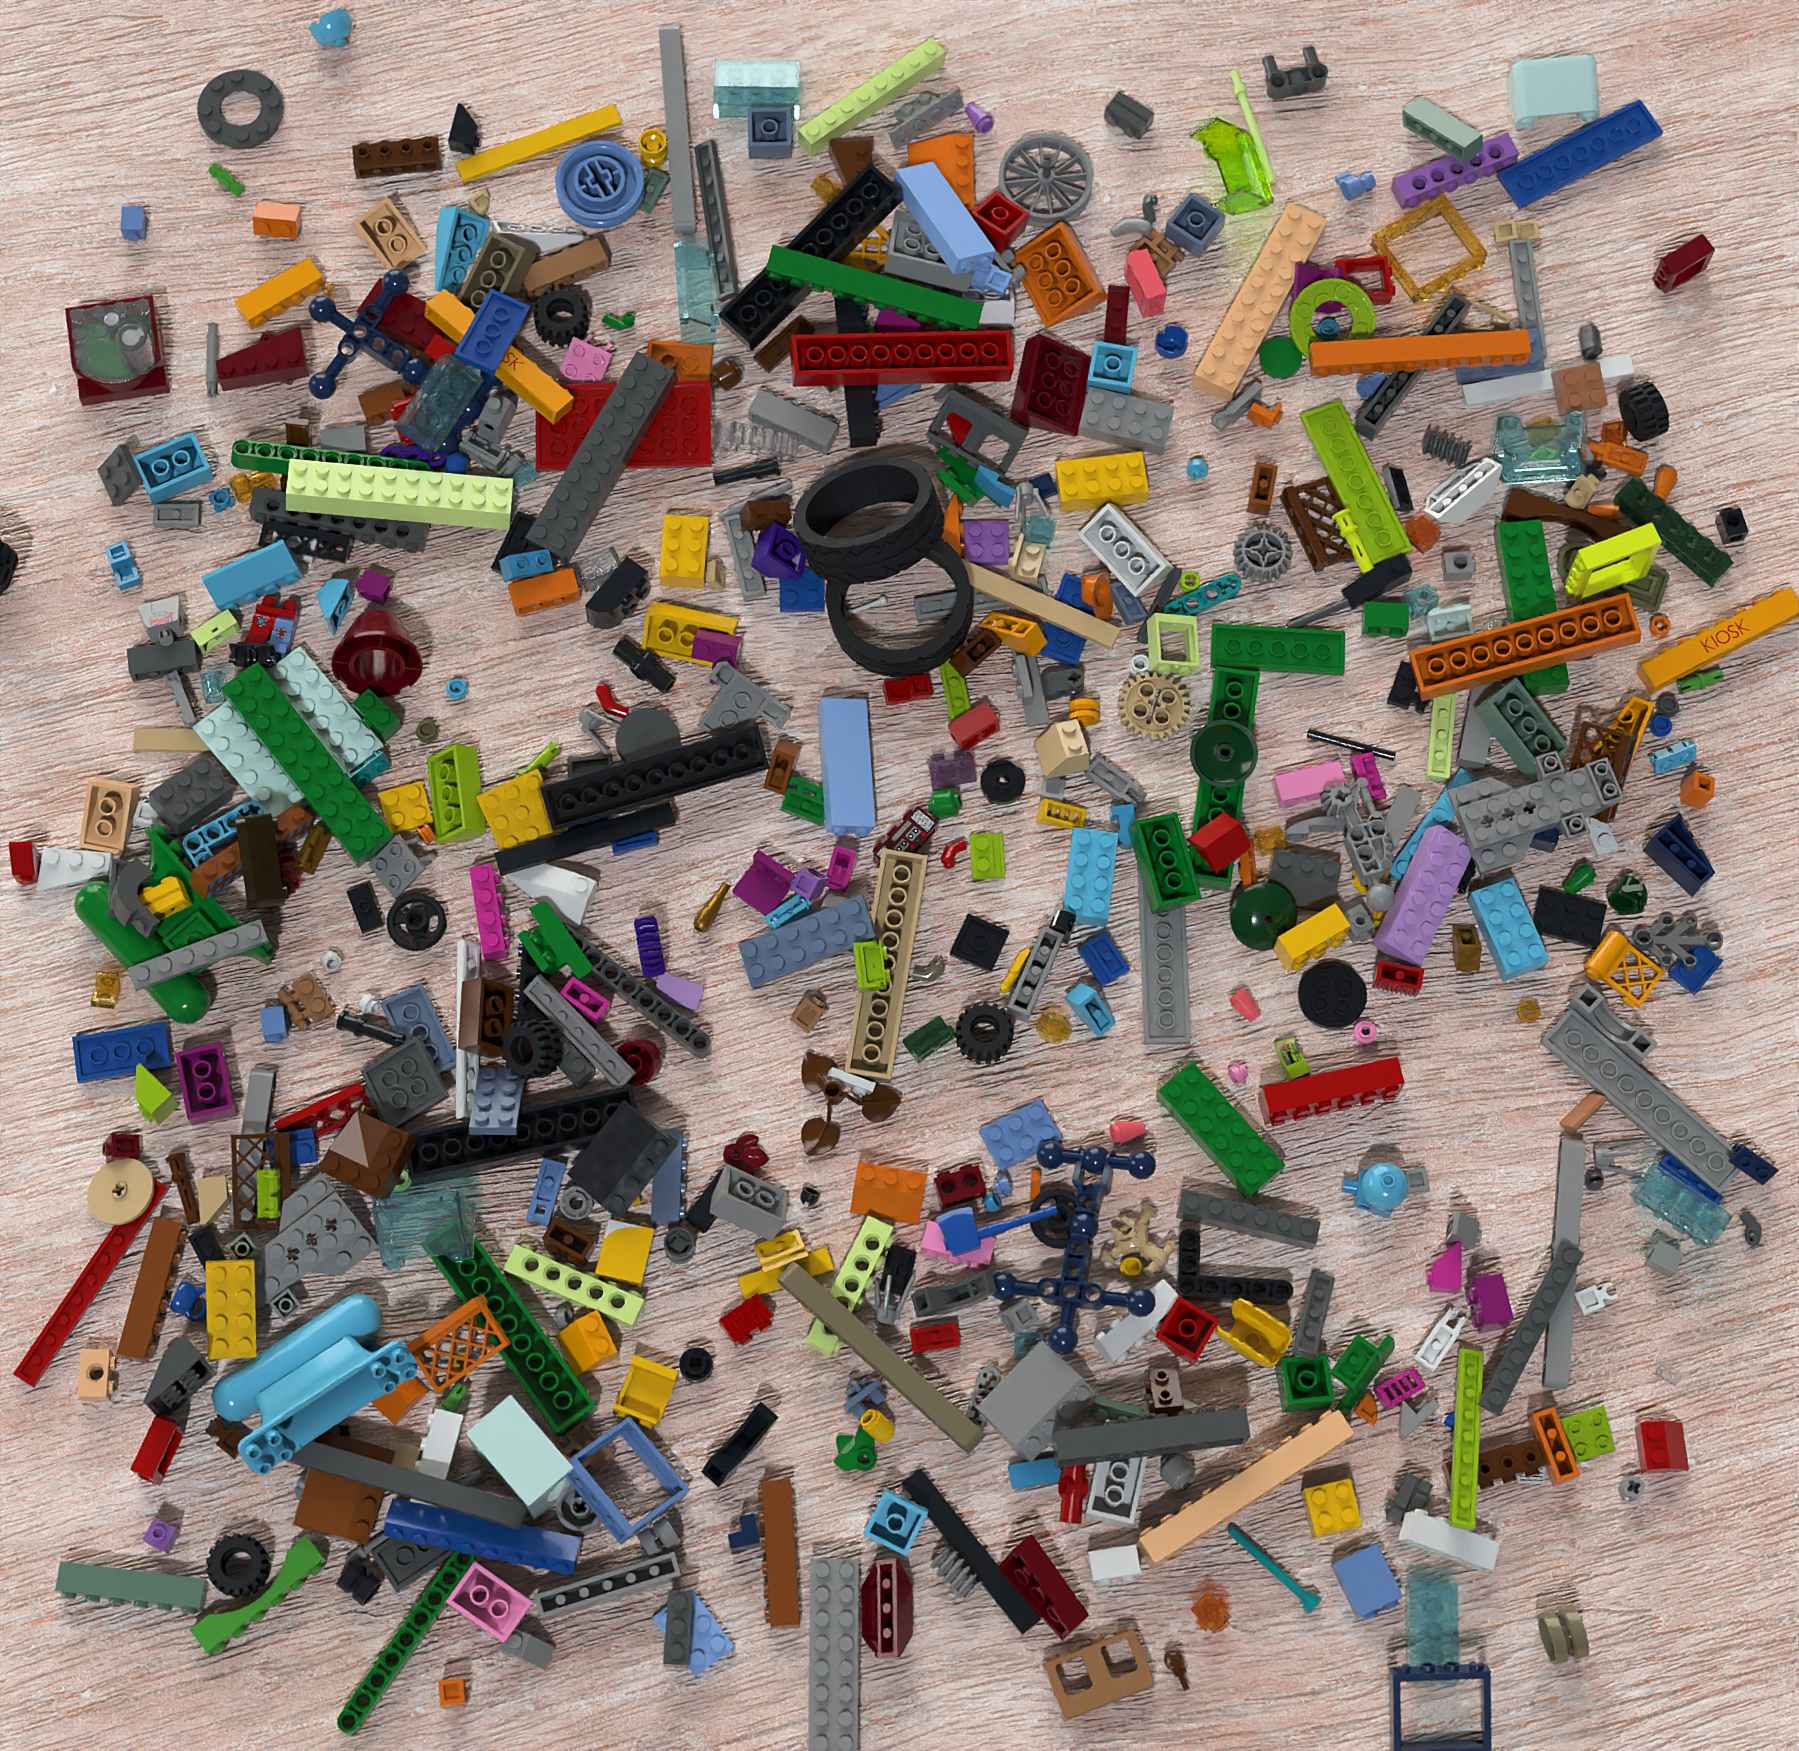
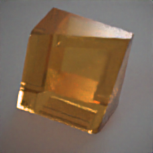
M1625 421L1603 424L1602 442L1607 443L1609 441L1620 446H1627L1628 430Z

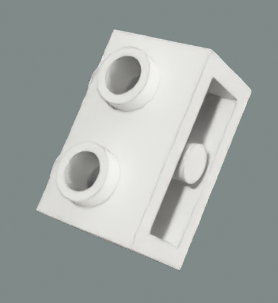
M1136 1545L1090 1551L1087 1554L1092 1584L1098 1583V1587L1112 1585L1114 1580H1122V1583L1134 1582L1136 1577H1139L1141 1574Z

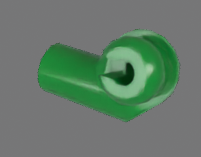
M627 312L622 318L617 319L606 313L602 322L617 331L629 329L635 324V316Z

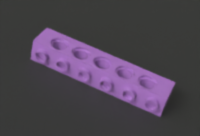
M1507 132L1483 142V151L1464 164L1455 157L1448 156L1394 178L1391 190L1402 210L1408 207L1414 208L1425 200H1434L1442 193H1451L1464 184L1471 185L1479 178L1484 176L1490 177L1497 171L1514 165L1519 152ZM1414 187H1420L1422 190H1417Z

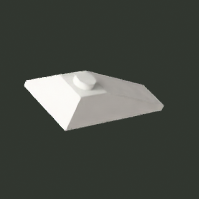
M541 864L505 875L522 891L537 901V903L547 902L560 921L577 929H580L598 890L595 880L548 864Z

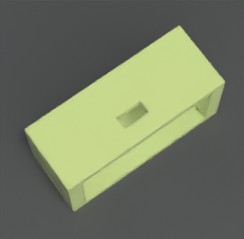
M226 609L192 631L190 635L204 655L241 630L233 615Z

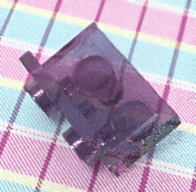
M966 749L953 751L952 755L944 756V753L933 754L931 758L926 759L932 789L977 782L973 755L971 752H967Z

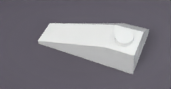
M491 220L492 232L533 253L581 241L584 237L580 229L552 226L549 230L540 226V224L533 223L532 226L525 227L521 226L519 221Z

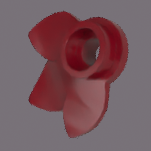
M753 1134L740 1136L736 1143L729 1144L723 1151V1159L726 1164L754 1176L753 1168L762 1167L769 1161V1158L762 1149L757 1147L759 1137ZM732 1151L738 1153V1158L732 1156Z

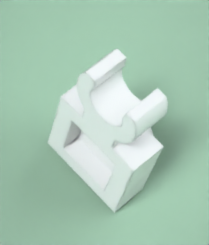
M1612 1282L1604 1284L1599 1291L1596 1285H1593L1575 1293V1302L1582 1317L1605 1307L1604 1300L1612 1302L1618 1297V1294L1610 1296L1606 1292V1289L1613 1286Z

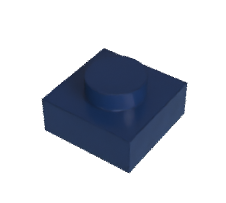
M1049 473L1029 480V483L1033 484V488H1039L1042 500L1055 496L1058 493Z

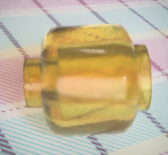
M1049 1011L1047 1014L1043 1013L1036 1025L1039 1037L1055 1045L1060 1044L1063 1040L1067 1041L1072 1032V1028L1069 1027V1019L1054 1011Z

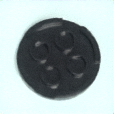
M1323 962L1311 968L1303 976L1298 987V1004L1304 1016L1311 1023L1324 1029L1337 1030L1350 1026L1361 1016L1367 1001V990L1365 983L1352 970L1353 968L1340 962Z

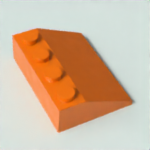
M949 134L908 145V167L934 162L965 208L971 213L974 210L972 134Z
M1063 222L1058 223L1013 254L1016 260L1012 265L1015 268L1021 264L1025 269L1027 276L1021 282L1047 329L1090 311L1108 299L1073 230Z

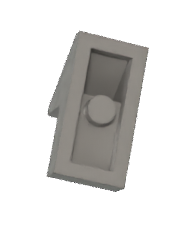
M1434 1399L1429 1403L1423 1401L1415 1409L1417 1414L1404 1401L1399 1404V1438L1401 1441L1439 1408L1440 1405Z

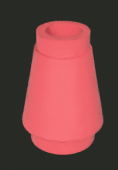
M1243 988L1229 999L1232 1003L1230 1006L1251 1023L1261 1015L1250 993L1246 992Z
M1116 1121L1115 1124L1110 1125V1137L1113 1143L1118 1142L1122 1144L1146 1134L1143 1122Z

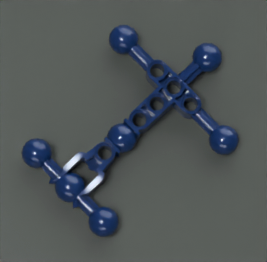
M400 269L389 270L382 279L384 287L373 304L364 307L354 322L337 311L335 302L330 297L325 295L315 297L309 304L310 316L319 323L331 322L346 332V334L338 344L337 355L325 372L316 373L310 378L309 390L311 394L321 400L328 399L334 395L337 389L335 379L345 365L352 363L360 352L363 351L390 370L398 371L397 374H402L407 383L418 385L420 389L423 388L424 392L437 402V408L454 419L447 429H441L434 434L432 446L440 455L446 454V456H450L452 453H455L460 444L459 434L465 426L471 427L470 421L479 419L484 408L483 403H486L488 400L486 398L492 387L501 386L503 382L495 375L493 376L480 370L482 380L474 390L473 387L459 377L451 379L438 371H432V368H428L423 359L411 357V353L407 354L403 347L377 331L381 323L382 313L394 296H401L408 291L410 287L408 275ZM373 313L377 316V319L369 320L366 315ZM361 330L365 333V336L357 337L354 335V332ZM374 343H381L384 348L376 350L372 345ZM350 348L353 353L346 355L342 352V349ZM398 355L402 358V361L394 362L391 356ZM436 380L439 385L432 387L428 384V381ZM453 388L465 394L458 400L456 408L444 400L445 397L450 395V390Z
M1053 1140L1043 1142L1037 1149V1161L1043 1168L1049 1170L1057 1169L1063 1163L1075 1165L1072 1182L1077 1191L1075 1199L1077 1208H1074L1075 1215L1069 1223L1070 1240L1066 1248L1061 1279L1043 1278L1036 1283L1019 1281L1012 1273L999 1271L993 1275L997 1293L992 1294V1296L1001 1301L1009 1300L1015 1294L1040 1297L1048 1305L1062 1306L1059 1325L1053 1328L1049 1334V1345L1056 1353L1062 1355L1069 1354L1076 1349L1078 1334L1073 1328L1076 1308L1100 1310L1106 1305L1125 1307L1134 1316L1146 1317L1153 1312L1156 1306V1298L1149 1289L1139 1287L1134 1288L1129 1294L1103 1291L1100 1285L1087 1282L1092 1259L1091 1245H1094L1093 1238L1099 1230L1097 1214L1100 1212L1104 1196L1111 1192L1113 1169L1128 1170L1131 1176L1139 1180L1148 1179L1154 1174L1156 1169V1160L1150 1152L1138 1150L1130 1156L1116 1155L1115 1150L1108 1152V1150L1099 1145L1090 1146L1086 1150L1082 1146L1078 1151L1065 1150L1059 1142ZM1085 1170L1094 1175L1102 1174L1100 1184L1084 1185ZM1093 1201L1090 1207H1083L1085 1202ZM1080 1245H1084V1246H1085V1248H1084V1250H1083L1082 1252H1080V1253H1076V1252H1075V1250H1076V1248H1077L1078 1246H1080ZM1074 1268H1081L1077 1275H1071ZM1047 1288H1054L1051 1294L1044 1295ZM1071 1290L1077 1291L1074 1297L1067 1298V1294ZM1100 1293L1098 1299L1090 1300L1092 1294Z

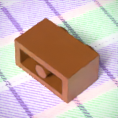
M1256 462L1246 512L1268 516L1278 466Z

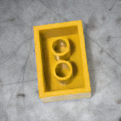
M664 514L659 571L660 586L705 589L709 517Z
M1335 903L1277 938L1273 951L1287 973L1292 970L1297 972L1307 965L1306 962L1310 959L1317 960L1326 954L1325 951L1331 947L1336 949L1344 944V939L1348 936L1347 933L1351 925Z

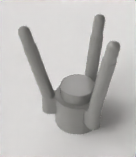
M1029 482L1020 483L1015 487V521H1019L1021 508L1023 530L1026 529L1025 505L1032 504L1034 498H1036L1046 519H1051L1040 497L1039 488H1033V484Z
M586 707L580 713L578 719L583 724L581 730L589 735L605 755H608V751L591 729L596 730L602 722L618 728L619 724L603 717L590 707Z
M1635 1139L1594 1148V1165L1600 1166V1171H1611L1641 1178L1642 1175L1640 1173L1609 1165L1614 1164V1156L1636 1155L1639 1153L1638 1150L1614 1151L1613 1149L1644 1143L1645 1139Z
M915 1275L911 1276L896 1311H894L895 1306L889 1305L892 1276H887L883 1304L881 1303V1306L879 1280H875V1322L894 1325L895 1320L900 1319L902 1308L915 1281Z

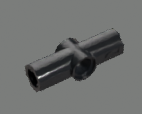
M625 638L620 640L612 652L613 655L627 665L641 681L646 680L663 694L671 690L676 682V678L662 668L650 653L642 652Z

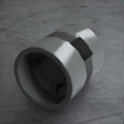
M676 1227L666 1233L664 1237V1250L667 1258L675 1264H684L693 1258L695 1254L694 1238L687 1229Z

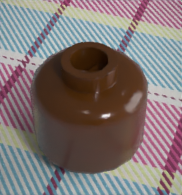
M723 359L711 368L713 377L710 380L717 390L721 387L724 391H729L742 381L741 375L743 372L734 360Z

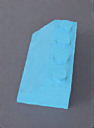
M282 539L201 578L217 608L221 612L228 609L230 613H233L242 605L252 604L266 594H274L281 587L297 583L304 575L295 554Z

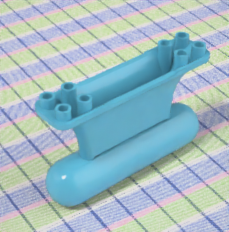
M357 1293L344 1298L259 1353L257 1357L250 1359L222 1377L214 1385L211 1394L214 1409L227 1421L238 1422L245 1420L260 1410L261 1426L244 1437L238 1444V1451L253 1473L267 1475L272 1467L280 1462L290 1460L292 1455L304 1445L371 1401L378 1399L384 1394L392 1393L396 1386L405 1380H412L417 1375L418 1364L403 1341H392L374 1353L367 1351L361 1346L362 1343L378 1332L383 1320L379 1305L368 1295Z

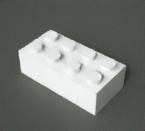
M1148 1457L1096 1463L1084 1517L1132 1528Z

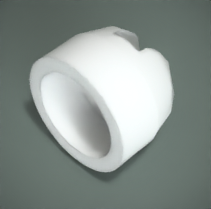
M327 951L322 955L321 963L327 971H334L341 965V958L337 953Z

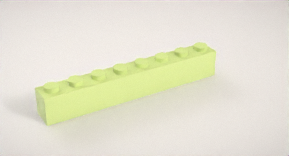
M930 38L798 129V143L811 157L827 147L829 142L836 141L945 65V51L933 38Z

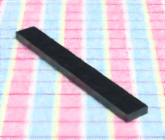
M665 803L494 853L500 875L503 876L676 826V821L670 803Z
M921 1468L901 1483L917 1504L928 1509L927 1517L953 1550L958 1552L957 1555L964 1559L965 1565L971 1567L970 1571L973 1574L976 1573V1579L979 1582H983L982 1586L1020 1634H1025L1041 1621V1618L1024 1597L999 1571L997 1563Z

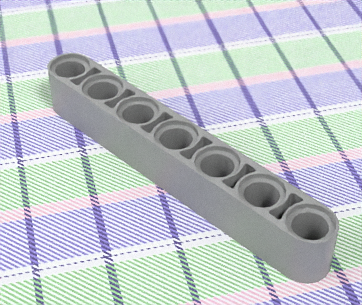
M251 1069L241 1134H264L269 1132L276 1071ZM266 1138L257 1145L265 1153L267 1146ZM240 1139L239 1152L244 1156L253 1145L246 1139ZM251 1139V1140H252L254 1143H256L259 1139ZM256 1148L246 1157L255 1167L265 1158ZM239 1155L237 1157V1162L241 1159ZM244 1160L237 1167V1173L243 1179L253 1170ZM264 1163L258 1170H263ZM257 1172L247 1181L256 1191ZM237 1177V1183L239 1185L242 1181ZM245 1184L238 1190V1197L244 1203L254 1194ZM257 1195L247 1205L256 1214L258 1208ZM232 1198L229 1212V1225H233ZM238 1201L239 1210L243 1205ZM244 1208L238 1215L239 1224H248L255 1216Z

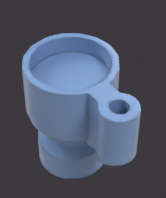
M1349 172L1335 177L1336 184L1341 187L1343 196L1348 201L1362 196L1364 190L1376 187V180L1371 172L1362 174L1360 178L1351 176Z

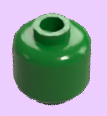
M951 788L934 791L931 795V800L927 802L930 814L934 813L935 817L939 820L956 817L959 814V810H962L960 794Z

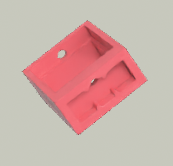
M1147 248L1141 251H1132L1126 257L1124 277L1143 319L1164 311L1167 291Z

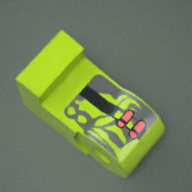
M1293 1037L1275 1044L1277 1056L1288 1081L1310 1076V1067L1308 1063L1306 1064Z

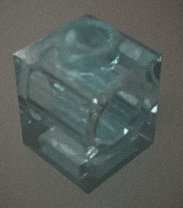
M1429 583L1406 592L1402 599L1403 604H1409L1411 620L1427 614L1431 609L1436 608L1439 602L1436 590L1432 589ZM1423 598L1427 603L1422 604L1417 599Z
M223 671L200 674L202 694L206 704L227 701L221 690V687L227 683Z
M1015 1332L1014 1360H1022L1030 1352L1025 1348V1344L1029 1341L1037 1344L1040 1340H1043L1048 1345V1339H1044V1333Z

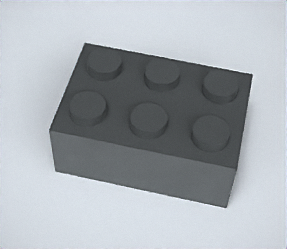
M202 756L149 792V804L179 837L230 802L233 797V787L205 756Z

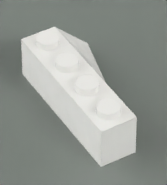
M1164 1279L1150 1290L1156 1298V1306L1151 1314L1146 1317H1137L1132 1315L1127 1309L1122 1315L1123 1318L1121 1320L1116 1319L1109 1325L1105 1331L1106 1334L1101 1332L1096 1336L1093 1346L1111 1366L1117 1362L1121 1365L1130 1356L1128 1352L1134 1346L1138 1349L1147 1341L1145 1337L1151 1331L1156 1333L1163 1324L1162 1321L1167 1317L1179 1296Z

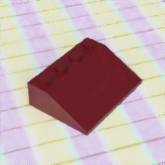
M1037 334L1025 342L1009 419L1027 427L1076 437L1085 402L1092 357L1042 334Z

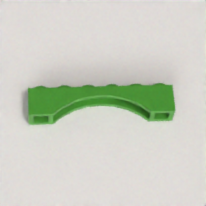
M307 1536L287 1551L279 1576L259 1599L233 1612L209 1614L192 1627L190 1632L210 1656L213 1653L215 1655L221 1653L227 1647L226 1643L233 1637L235 1639L239 1638L247 1631L246 1627L249 1624L262 1620L266 1616L265 1611L272 1606L275 1608L286 1600L285 1595L291 1590L293 1592L299 1590L305 1584L304 1580L311 1574L313 1576L319 1574L325 1568L324 1564L327 1561Z

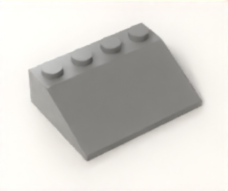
M895 210L883 273L968 292L974 270L953 275L912 214Z
M1040 1340L980 1402L976 1409L1022 1459L1032 1462L1051 1442L1054 1432L1058 1431L1059 1427L1066 1426L1097 1393L1043 1340Z

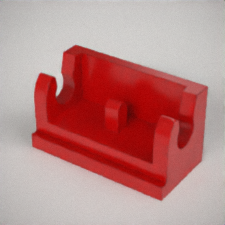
M983 702L949 723L948 728L952 733L950 734L952 739L964 753L998 732L1000 725L998 717L986 702Z

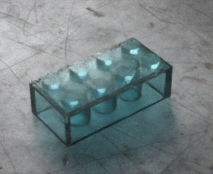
M450 353L440 356L397 420L394 428L427 453L438 451L484 380Z
M1654 1162L1646 1170L1629 1195L1637 1205L1641 1207L1646 1206L1653 1211V1215L1656 1218L1668 1221L1677 1232L1681 1234L1686 1233L1693 1238L1692 1241L1696 1245L1703 1248H1709L1720 1237L1733 1215Z
M1409 1582L1405 1586L1406 1664L1420 1666L1421 1663H1433L1435 1665H1445L1446 1662L1459 1663L1458 1583ZM1459 1680L1410 1681L1406 1683L1456 1685Z

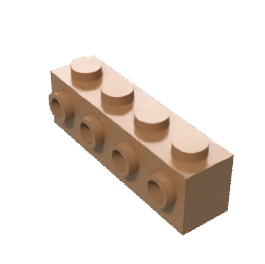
M598 238L587 239L580 245L573 248H565L556 255L546 256L541 261L532 264L522 286L529 301L539 298L541 294L546 295V291L549 289L555 291L556 287L561 289L609 269L608 258Z

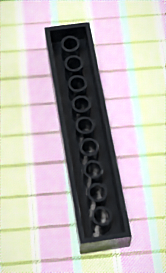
M869 163L785 248L841 263L904 200L901 190ZM765 267L718 316L722 325L753 351L812 292L811 287L806 285L802 287L793 286L790 284V281L781 279V281L772 280L769 278V275L765 274Z
M752 725L539 786L537 789L549 831L553 832L770 769L758 725Z
M632 1085L521 1109L517 1135H470V1120L409 1133L418 1139L407 1161L410 1180L413 1186L586 1149L623 1100L637 1109Z

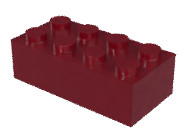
M382 278L378 279L357 309V316H359L365 306L373 304L384 289ZM407 292L401 296H394L382 313L381 323L377 331L398 345L433 363L435 359L424 352L436 333L444 336L448 335L424 316L426 302ZM373 313L366 315L369 320L377 319V316Z

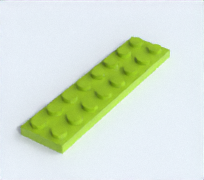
M1341 400L1301 414L1300 420L1343 508L1350 509L1351 512L1349 514L1354 524L1359 527L1357 533L1373 566H1378L1400 553L1403 556L1412 553L1413 548L1393 510L1389 498Z

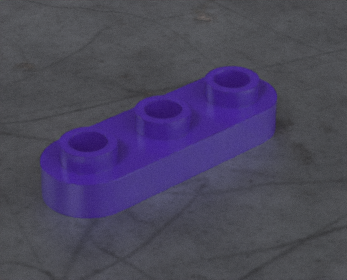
M388 446L380 453V457H394L404 460L417 457V461L425 462L430 466V469L442 468L446 464L447 459L446 454H438L433 446ZM434 457L440 458L438 461L432 460Z

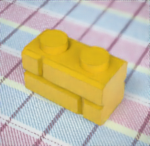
M173 876L161 880V884L154 888L150 886L140 891L141 894L138 895L140 902L159 921L192 905L183 881Z

